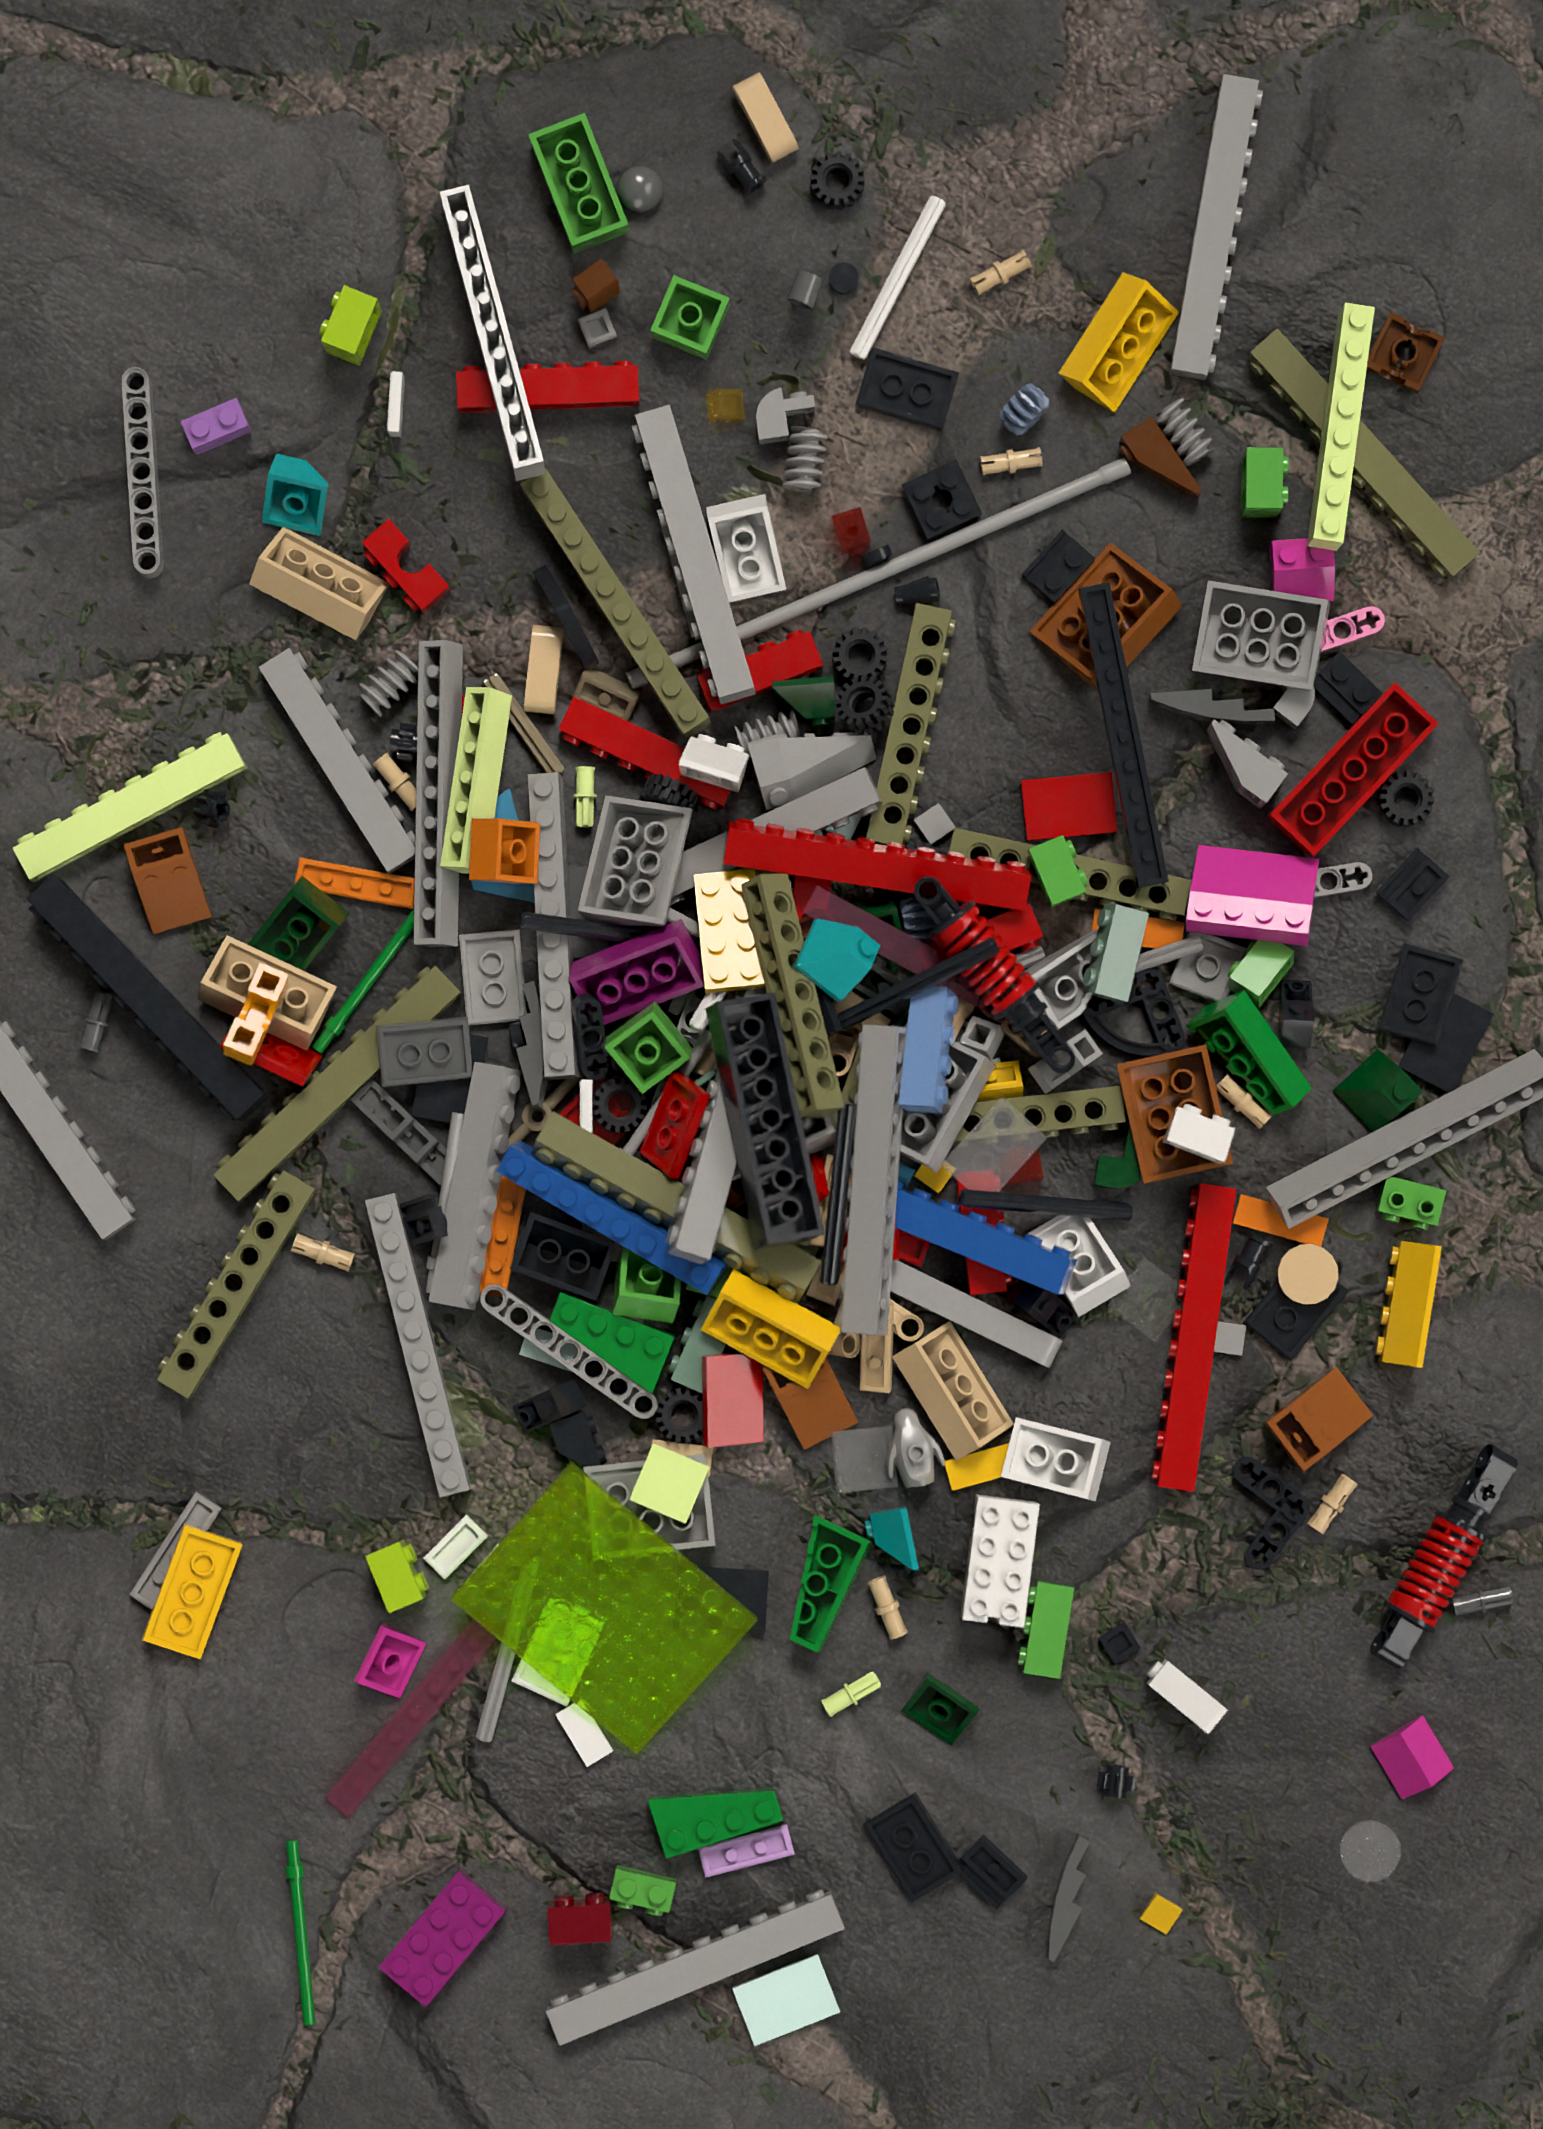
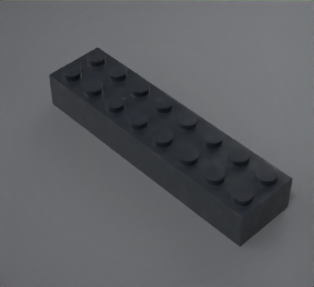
M775 993L717 1001L705 1010L755 1248L757 1250L813 1240L824 1235L825 1230Z

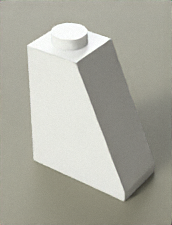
M1166 1659L1162 1664L1157 1661L1146 1674L1149 1677L1146 1683L1208 1734L1227 1712L1223 1705Z

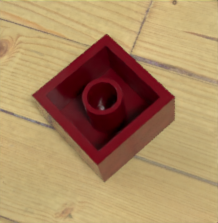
M603 1892L587 1893L585 1899H574L573 1894L557 1895L554 1901H550L547 1908L550 1945L612 1941V1902L609 1897H604Z

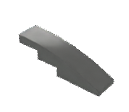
M1212 689L1151 693L1149 696V703L1177 714L1213 722V720L1220 722L1224 720L1227 723L1239 725L1273 724L1275 721L1274 709L1244 711L1243 699L1213 701Z
M535 981L522 984L531 1013L519 1016L527 1045L516 1048L531 1104L536 1111H540L543 1109L547 1078L544 1077L540 991Z
M370 1078L350 1100L441 1185L446 1148L378 1083Z
M1077 1833L1064 1861L1054 1893L1047 1946V1957L1052 1962H1055L1083 1909L1081 1904L1074 1901V1898L1086 1877V1873L1077 1868L1090 1841Z

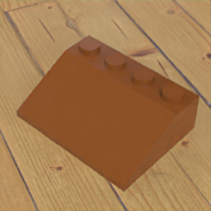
M1111 543L1106 546L1029 631L1096 691H1098L1078 588L1106 582L1110 583L1126 668L1183 606L1172 588Z
M1206 1045L1116 1065L1143 1184L1233 1164L1230 1147L1225 1162L1218 1164L1163 1142L1176 1107L1183 1108L1184 1104H1188L1201 1109L1200 1115L1212 1119L1213 1115L1222 1117Z

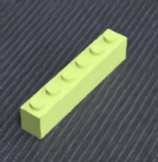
M466 687L440 863L441 867L469 874L472 819L495 817L512 695L491 687Z

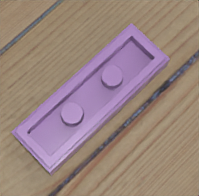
M787 1824L698 1848L705 1877L795 1855Z

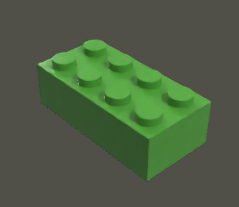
M585 113L528 134L531 147L573 254L629 233L627 219Z

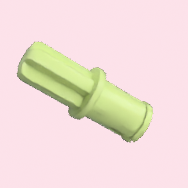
M576 767V794H573V798H576V826L582 828L592 827L594 824V799L597 798V794H594L595 767Z
M870 1672L849 1685L845 1683L843 1689L826 1699H822L821 1702L829 1716L832 1717L853 1703L857 1705L858 1700L879 1689L881 1683L874 1672Z

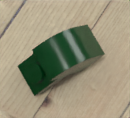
M1131 1129L1126 1131L1122 1158L1098 1155L1093 1186L1120 1189L1136 1183L1142 1177L1139 1163L1136 1161L1137 1154Z

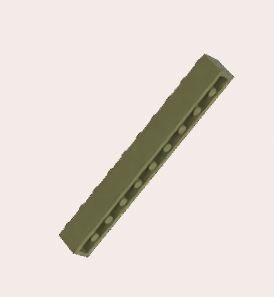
M1277 328L1250 352L1248 356L1250 362L1248 364L1259 377L1264 375L1271 383L1269 388L1273 394L1279 399L1284 398L1291 405L1289 410L1292 415L1300 422L1304 420L1311 427L1309 432L1312 437L1321 444L1328 383ZM1360 420L1352 481L1360 489L1365 487L1372 495L1370 500L1380 511L1385 509L1392 517L1390 522L1394 528L1400 533L1405 531L1412 539L1410 544L1414 550L1421 556L1425 554L1433 562L1430 565L1433 571L1440 578L1446 577L1450 581L1476 558L1480 551Z
M545 468L546 474L528 478L520 484L523 493L684 739H689L711 725L709 716Z
M436 965L432 969L428 966L415 977L417 983L410 990L406 987L403 988L392 999L395 1004L388 1011L382 1008L370 1020L373 1025L365 1032L362 1029L357 1031L348 1040L351 1045L343 1053L340 1050L336 1051L326 1061L329 1066L321 1074L315 1071L305 1082L307 1087L300 1094L293 1092L282 1103L285 1108L277 1115L273 1112L260 1123L262 1129L255 1136L250 1133L237 1145L240 1150L233 1157L228 1154L217 1163L215 1167L218 1171L214 1176L238 1202H242L337 1113L370 1078L373 1079L380 1072L376 1026L435 1020L462 995Z
M553 1112L537 1137L531 1152L541 1162L560 1168L568 1177L579 1179L590 1185L591 1189L595 1192L606 1194L615 1199L620 1206L637 1211L650 1223L660 1224L667 1229L675 1225L677 1214H674V1208L679 1196H683L685 1185L557 1113ZM724 1207L712 1254L724 1260L729 1267L740 1269L751 1275L752 1279L756 1282L767 1284L778 1290L781 1296L799 1302L821 1261L791 1244L756 1250L750 1221Z

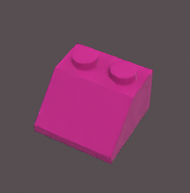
M1308 538L1276 540L1270 543L1268 548L1272 591L1327 599L1329 602L1334 601V550L1307 546Z

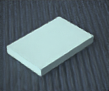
M818 1953L732 1987L754 2046L840 2013Z

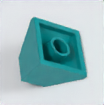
M276 453L268 473L262 523L321 536L329 484L306 460Z
M817 918L811 925L794 968L835 1001L840 1002L871 969L880 944L859 927Z
M903 1506L869 1513L870 1520L865 1521L868 1539L874 1538L875 1544L911 1570L919 1569L907 1508Z

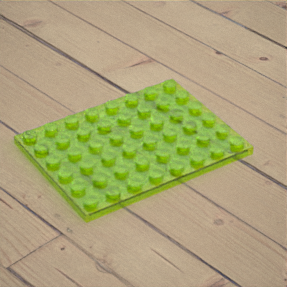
M572 1461L452 1594L450 1599L636 1754L639 1753L758 1621L756 1615Z

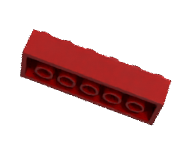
M1394 682L1266 818L1309 858L1314 857L1439 723Z

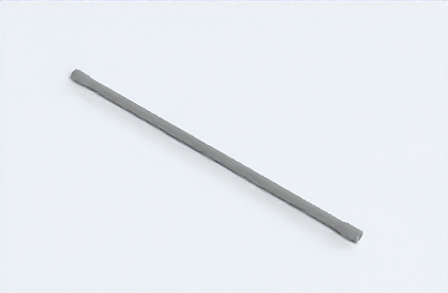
M1125 457L1100 467L1095 472L736 626L740 641L1100 485L1109 484L1130 475L1131 470ZM697 643L669 657L678 669L701 659L699 651L704 650L703 643ZM638 668L626 672L632 689L648 683Z

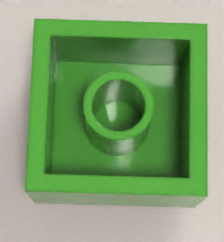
M673 275L650 330L651 338L707 360L729 309L730 298Z
M1247 447L1241 457V518H1277L1281 510L1285 509V505L1288 504V487L1283 486V480H1285V475H1288L1289 458L1288 456H1283V448Z
M653 1002L610 1034L604 1046L642 1094L689 1060L693 1049L656 1002Z
M622 1246L616 1262L613 1315L673 1323L680 1304L681 1280Z

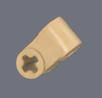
M855 1027L841 1030L828 1039L832 1057H841L846 1063L844 1070L836 1072L837 1079L843 1078L848 1074L854 1053L857 1051L860 1031Z

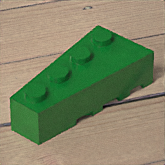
M1245 990L1205 1006L1186 1025L1192 1033L1197 1031L1206 1040L1204 1045L1212 1053L1216 1050L1229 1063L1226 1068L1233 1075L1236 1074L1247 1082L1246 1088L1272 1115L1294 1108L1312 1089Z
M565 1291L560 1292L549 1320L651 1394L655 1391L676 1337L672 1333L633 1318L613 1315V1310Z
M814 1515L790 1640L816 1653H821L873 1542L820 1516Z
M774 1788L648 1796V1803L666 1859L783 1821V1814Z

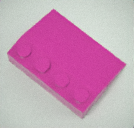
M1198 845L1186 916V932L1308 946L1319 859Z

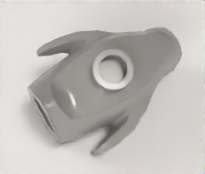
M909 1408L901 1409L894 1417V1436L886 1455L889 1478L893 1477L894 1464H896L905 1488L930 1484L935 1481L934 1455L941 1466L944 1467L943 1453L936 1440L921 1426L915 1411Z

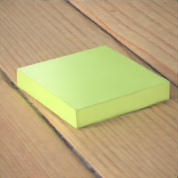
M653 1443L629 1500L686 1524L710 1466Z

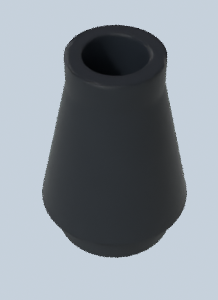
M926 576L903 586L895 587L897 605H916V603L933 605L934 602L940 601L937 578Z

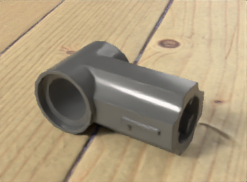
M799 270L787 300L795 305L796 310L804 313L807 310L815 309L823 280L812 273Z

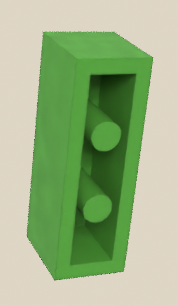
M1036 1580L1035 1587L1030 1586L1027 1604L1032 1605L1031 1617L1025 1616L1022 1633L1023 1635H1028L1026 1648L1020 1647L1018 1665L1023 1666V1673L1060 1679L1074 1593L1073 1586Z

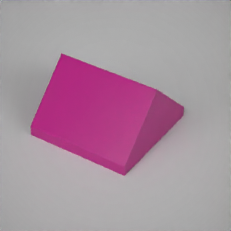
M383 1623L354 1681L401 1698L426 1643L391 1625Z
M1423 1715L1370 1746L1401 1799L1434 1786L1454 1769Z

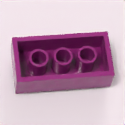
M682 919L574 961L568 977L577 996L588 993L593 995L601 1004L604 1025L642 1011L653 1002L660 1004L704 986L702 957ZM589 1003L585 1004L587 1014L588 1009L592 1007Z
M459 1869L378 1968L426 2007L499 1920L507 1907L462 1869Z

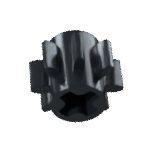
M400 723V730L392 729L390 752H397L398 760L412 761L413 754H417V731H415V724Z
M205 789L204 796H196L192 811L198 817V824L218 828V821H227L230 814V805L225 800V793Z
M1107 1764L1106 1772H1098L1097 1787L1104 1788V1796L1126 1798L1127 1791H1135L1136 1776L1129 1774L1130 1767Z

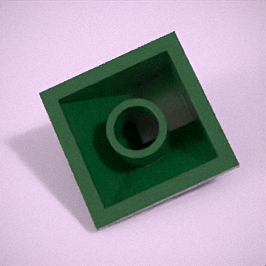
M833 676L772 681L773 696L790 710L793 709L794 713L804 722H812L813 727L828 726L830 725V720L836 719Z
M1379 1049L1374 1051L1333 1089L1371 1132L1387 1125L1423 1093L1404 1070Z

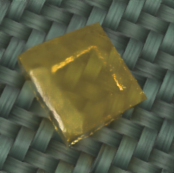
M717 388L706 393L709 422L745 419L743 389Z

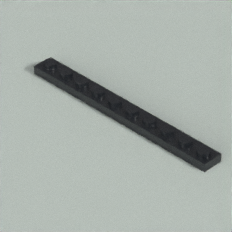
M1106 582L1078 588L1137 888L1167 883L1169 880L1110 583Z

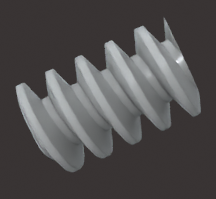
M1180 398L1156 415L1159 416L1156 424L1158 427L1166 426L1162 431L1165 437L1173 435L1169 443L1172 447L1179 446L1176 453L1179 457L1186 455L1183 463L1188 467L1203 459L1215 448L1207 449L1212 439L1210 437L1200 439L1205 429L1203 427L1194 430L1193 426L1198 419L1197 417L1189 420L1186 418L1191 408L1181 410L1179 407L1184 402V398Z
M792 426L791 429L796 434L790 435L789 441L794 446H790L787 452L793 457L786 460V465L792 469L784 472V477L790 481L784 482L782 487L797 492H810L812 488L821 487V483L813 480V477L823 475V472L816 469L815 465L825 462L824 459L817 456V453L826 451V448L818 443L821 440H827L828 436L821 433L820 430L810 427Z
M398 650L394 651L396 662L389 658L385 660L388 670L379 666L376 668L379 678L372 675L367 676L370 686L363 683L358 685L361 691L360 696L379 717L382 716L379 708L380 705L388 709L391 708L388 700L389 697L397 701L400 699L397 689L405 692L409 691L406 684L407 680L414 684L418 683L415 673H418V667L404 653Z
M793 709L790 710L789 719L782 712L778 713L777 722L770 715L767 716L765 726L759 719H755L754 729L747 722H744L743 731L740 732L736 725H734L739 745L745 748L744 753L749 754L748 761H751L748 742L775 734H787L788 738L801 737Z

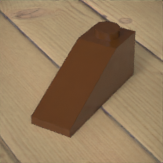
M1152 416L1121 436L1119 440L1121 446L1118 448L1127 462L1132 460L1138 468L1194 499L1200 496L1201 488Z

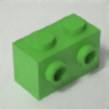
M1062 835L1032 847L1027 851L1050 908L1086 893L1085 886L1089 885L1083 869L1077 870L1073 858L1077 857L1071 840L1065 841Z
M1252 940L1245 951L1246 956L1241 963L1236 961L1228 972L1229 990L1233 993L1245 990L1256 1008L1259 1009L1294 964L1295 951L1283 943Z
M1390 1176L1382 1180L1375 1212L1382 1213L1381 1219L1399 1223L1400 1218L1410 1220L1411 1227L1428 1231L1429 1225L1438 1226L1446 1190Z
M617 1865L609 1899L615 1900L614 1905L621 1908L632 1909L633 1905L645 1907V1913L662 1916L663 1912L669 1913L677 1878Z

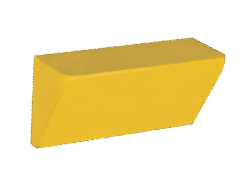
M1019 1060L993 1063L995 1067L976 1102L1022 1097L1023 1083Z

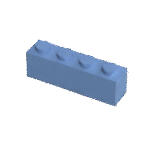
M933 986L910 999L898 1105L906 1112L942 1113L943 1104L947 1103L948 1089L945 1086L946 1074H950L951 1057L948 1055L949 1046L954 1043L955 1029L952 1026L953 1015H956L958 1011V998L951 989L945 986Z

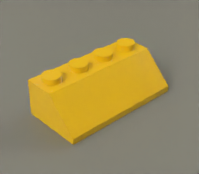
M1122 273L1058 374L1076 390L1115 413L1179 311L1146 280Z
M1398 1241L1397 1247L1392 1246L1389 1264L1394 1265L1392 1277L1387 1276L1385 1284V1294L1389 1295L1387 1307H1382L1380 1324L1384 1325L1383 1336L1377 1337L1375 1354L1379 1355L1380 1362L1417 1368L1423 1367L1442 1246Z
M733 1269L700 1330L808 1389L841 1328Z

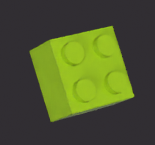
M344 285L341 293L336 291L330 305V308L334 310L330 319L323 321L319 336L322 337L321 343L326 353L360 366L382 309L377 298Z
M403 1539L365 1556L388 1613L420 1601L427 1596L425 1591L429 1589V1585L423 1571L418 1573L414 1562L418 1558L411 1543L406 1545Z

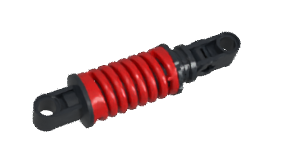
M924 875L920 877L914 887L915 897L936 923L927 936L933 939L942 951H946L954 944L946 952L947 958L988 938H994L999 946V953L961 972L960 975L963 978L971 974L973 975L968 979L967 983L970 987H974L978 983L980 984L975 989L977 996H981L985 992L988 994L983 999V1004L985 1006L992 1004L994 1008L991 1010V1014L995 1021L1005 1017L1012 1024L1010 1028L1014 1033L1021 1030L1032 1048L1042 1056L1053 1071L1057 1073L1070 1071L1075 1064V1052L1063 1037L1057 1025L1044 1013L1048 1006L1044 1001L1040 1002V999L1035 994L1041 984L1038 981L1036 982L1030 973L1023 972L1024 965L1019 962L1016 963V955L1009 953L1010 948L1008 945L1001 944V936L994 935L995 929L992 926H987L988 920L986 917H977L979 908L975 905L976 902L973 899L959 905L936 876ZM927 881L934 883L937 887L936 895L931 898L924 897L919 889L922 883ZM1058 1050H1064L1069 1053L1070 1061L1065 1065H1057L1052 1059L1053 1054Z
M1493 1444L1486 1445L1480 1452L1476 1464L1466 1478L1460 1492L1451 1499L1453 1504L1450 1506V1509L1447 1512L1436 1511L1432 1525L1425 1533L1427 1539L1421 1540L1419 1544L1422 1550H1415L1414 1558L1416 1560L1412 1559L1409 1561L1408 1567L1410 1570H1404L1402 1573L1404 1580L1397 1582V1588L1391 1592L1387 1601L1385 1600L1383 1603L1391 1613L1371 1644L1370 1652L1372 1655L1399 1669L1408 1661L1411 1651L1423 1630L1435 1633L1436 1623L1439 1620L1437 1618H1441L1443 1612L1434 1606L1433 1603L1443 1608L1448 1606L1449 1601L1444 1596L1453 1597L1455 1591L1450 1586L1458 1587L1461 1583L1460 1579L1454 1575L1464 1577L1466 1570L1460 1565L1469 1567L1472 1564V1560L1466 1554L1475 1557L1477 1550L1487 1541V1538L1481 1532L1482 1526H1484L1486 1521L1489 1522L1492 1517L1490 1515L1491 1510L1500 1498L1507 1482L1515 1473L1518 1465L1516 1458Z

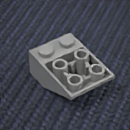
M1213 720L1206 731L1236 792L1261 809L1288 775L1283 770L1285 765L1273 756L1267 759L1259 753L1261 748L1252 740L1245 738L1243 741L1234 734L1235 728L1224 720H1221L1219 723Z

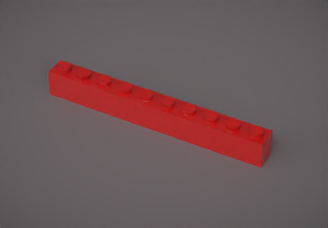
M736 819V822L729 821L723 864L914 893L915 884L920 877L934 875L942 882L955 900L968 902L973 899L978 904L1025 911L1031 872L1030 868H1026V865L1021 862L1008 861L1007 864L995 863L996 860L984 856H979L975 860L965 858V855L959 852H948L947 855L937 854L934 849L927 847H918L917 850L905 849V845L895 842H888L887 846L875 844V841L862 837L857 838V841L847 840L844 835L838 833H827V836L816 835L813 830L806 828H797L796 831L784 830V826L774 823H768L764 827L754 825V822L748 819ZM927 881L920 885L919 889L922 895H936L937 887L934 883Z
M1200 1183L1197 1184L1196 1189H1191L1189 1207H1193L1192 1220L1187 1219L1185 1226V1237L1189 1238L1188 1250L1183 1249L1180 1263V1267L1185 1268L1184 1279H1179L1177 1284L1176 1297L1181 1298L1179 1310H1174L1172 1328L1177 1329L1175 1340H1170L1168 1358H1172L1171 1371L1166 1370L1163 1385L1164 1388L1168 1389L1167 1400L1161 1401L1159 1418L1164 1419L1163 1429L1162 1431H1157L1155 1449H1160L1158 1461H1153L1151 1469V1479H1155V1486L1192 1492L1195 1490L1237 1190L1235 1188Z

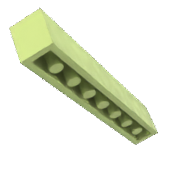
M1345 302L1338 312L1307 546L1337 551L1344 542L1375 307Z
M221 732L216 733L205 740L206 745L196 750L194 747H190L179 753L180 759L170 764L164 761L151 769L153 773L144 778L138 775L124 783L126 787L115 793L113 789L103 793L98 797L99 802L88 807L87 804H83L71 811V817L63 821L58 818L47 823L44 826L45 831L34 835L32 832L17 840L18 845L13 847V850L29 880L32 882L38 881L199 795L205 789H210L247 769L230 735L226 733L222 736Z

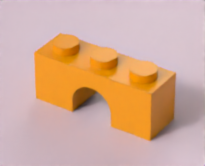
M262 963L259 964L249 986L239 1017L235 1018L224 1042V1055L250 1066L253 1065L288 986V974Z

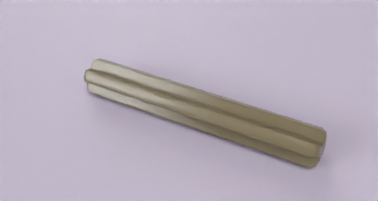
M498 674L491 675L483 682L485 687H491L512 695ZM512 695L509 714L510 723L546 773H562L564 770L563 765Z

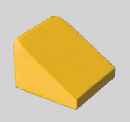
M1155 1892L1140 1919L1167 1934L1183 1909Z

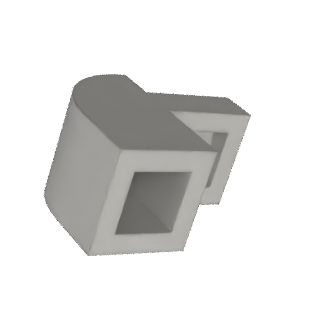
M777 388L765 395L759 403L756 412L759 445L788 441L789 431L786 417L815 412L814 395L807 396L806 392H796L789 394V399H783L782 388Z
M1276 685L1285 693L1272 708L1274 709V714L1291 728L1295 729L1313 705L1315 698L1314 686L1312 691Z
M972 1016L969 1023L964 1021L955 1042L986 1056L992 1061L1004 1037V1033L1000 1025Z
M1086 1029L1067 1041L1075 1052V1064L1070 1071L1057 1073L1049 1067L1044 1059L1028 1069L1045 1094L1103 1054ZM1058 1050L1053 1054L1052 1059L1057 1065H1065L1070 1061V1055L1064 1050Z

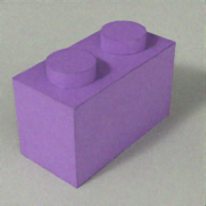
M237 398L181 421L196 455L252 432Z

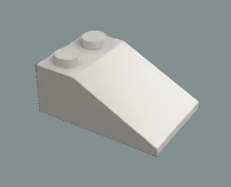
M763 494L706 507L710 531L728 601L733 602L786 590L766 495Z
M698 734V738L690 737L679 762L680 775L739 793L749 760V754L744 753L745 748L732 743H728L727 747L715 744L716 739L702 734Z
M1058 1215L1028 1233L1042 1239L1041 1245L1053 1249L1054 1245L1071 1251L1070 1257L1077 1259L1064 1295L1078 1317L1131 1286L1125 1271L1090 1218Z
M1016 1417L1001 1477L1096 1502L1111 1442Z

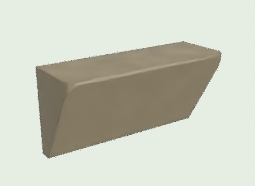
M591 667L587 670L585 669L582 673L573 697H577L629 721L642 691L637 688L632 689L631 685Z

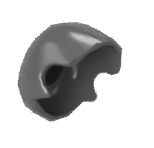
M635 166L620 175L616 182L615 191L623 208L644 212L656 207L663 196V182L658 173L653 169L645 166Z

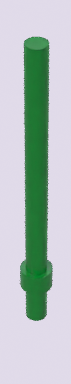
M414 909L334 1017L331 1016L325 1023V1030L312 1046L315 1050L322 1054L335 1035L339 1036L344 1030L346 1020L413 931Z
M298 1840L286 1841L288 1865L285 1866L286 1878L290 1880L303 2025L315 2024L302 1887L304 1865L300 1864Z

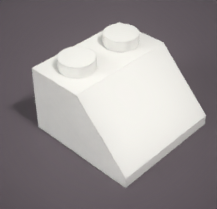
M1184 1104L1183 1108L1176 1107L1163 1142L1218 1164L1224 1163L1235 1128L1229 1126L1230 1121L1217 1115H1213L1212 1119L1201 1116V1109L1188 1104Z

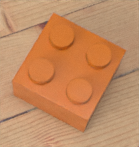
M500 818L472 819L469 880L508 884H538L540 823Z

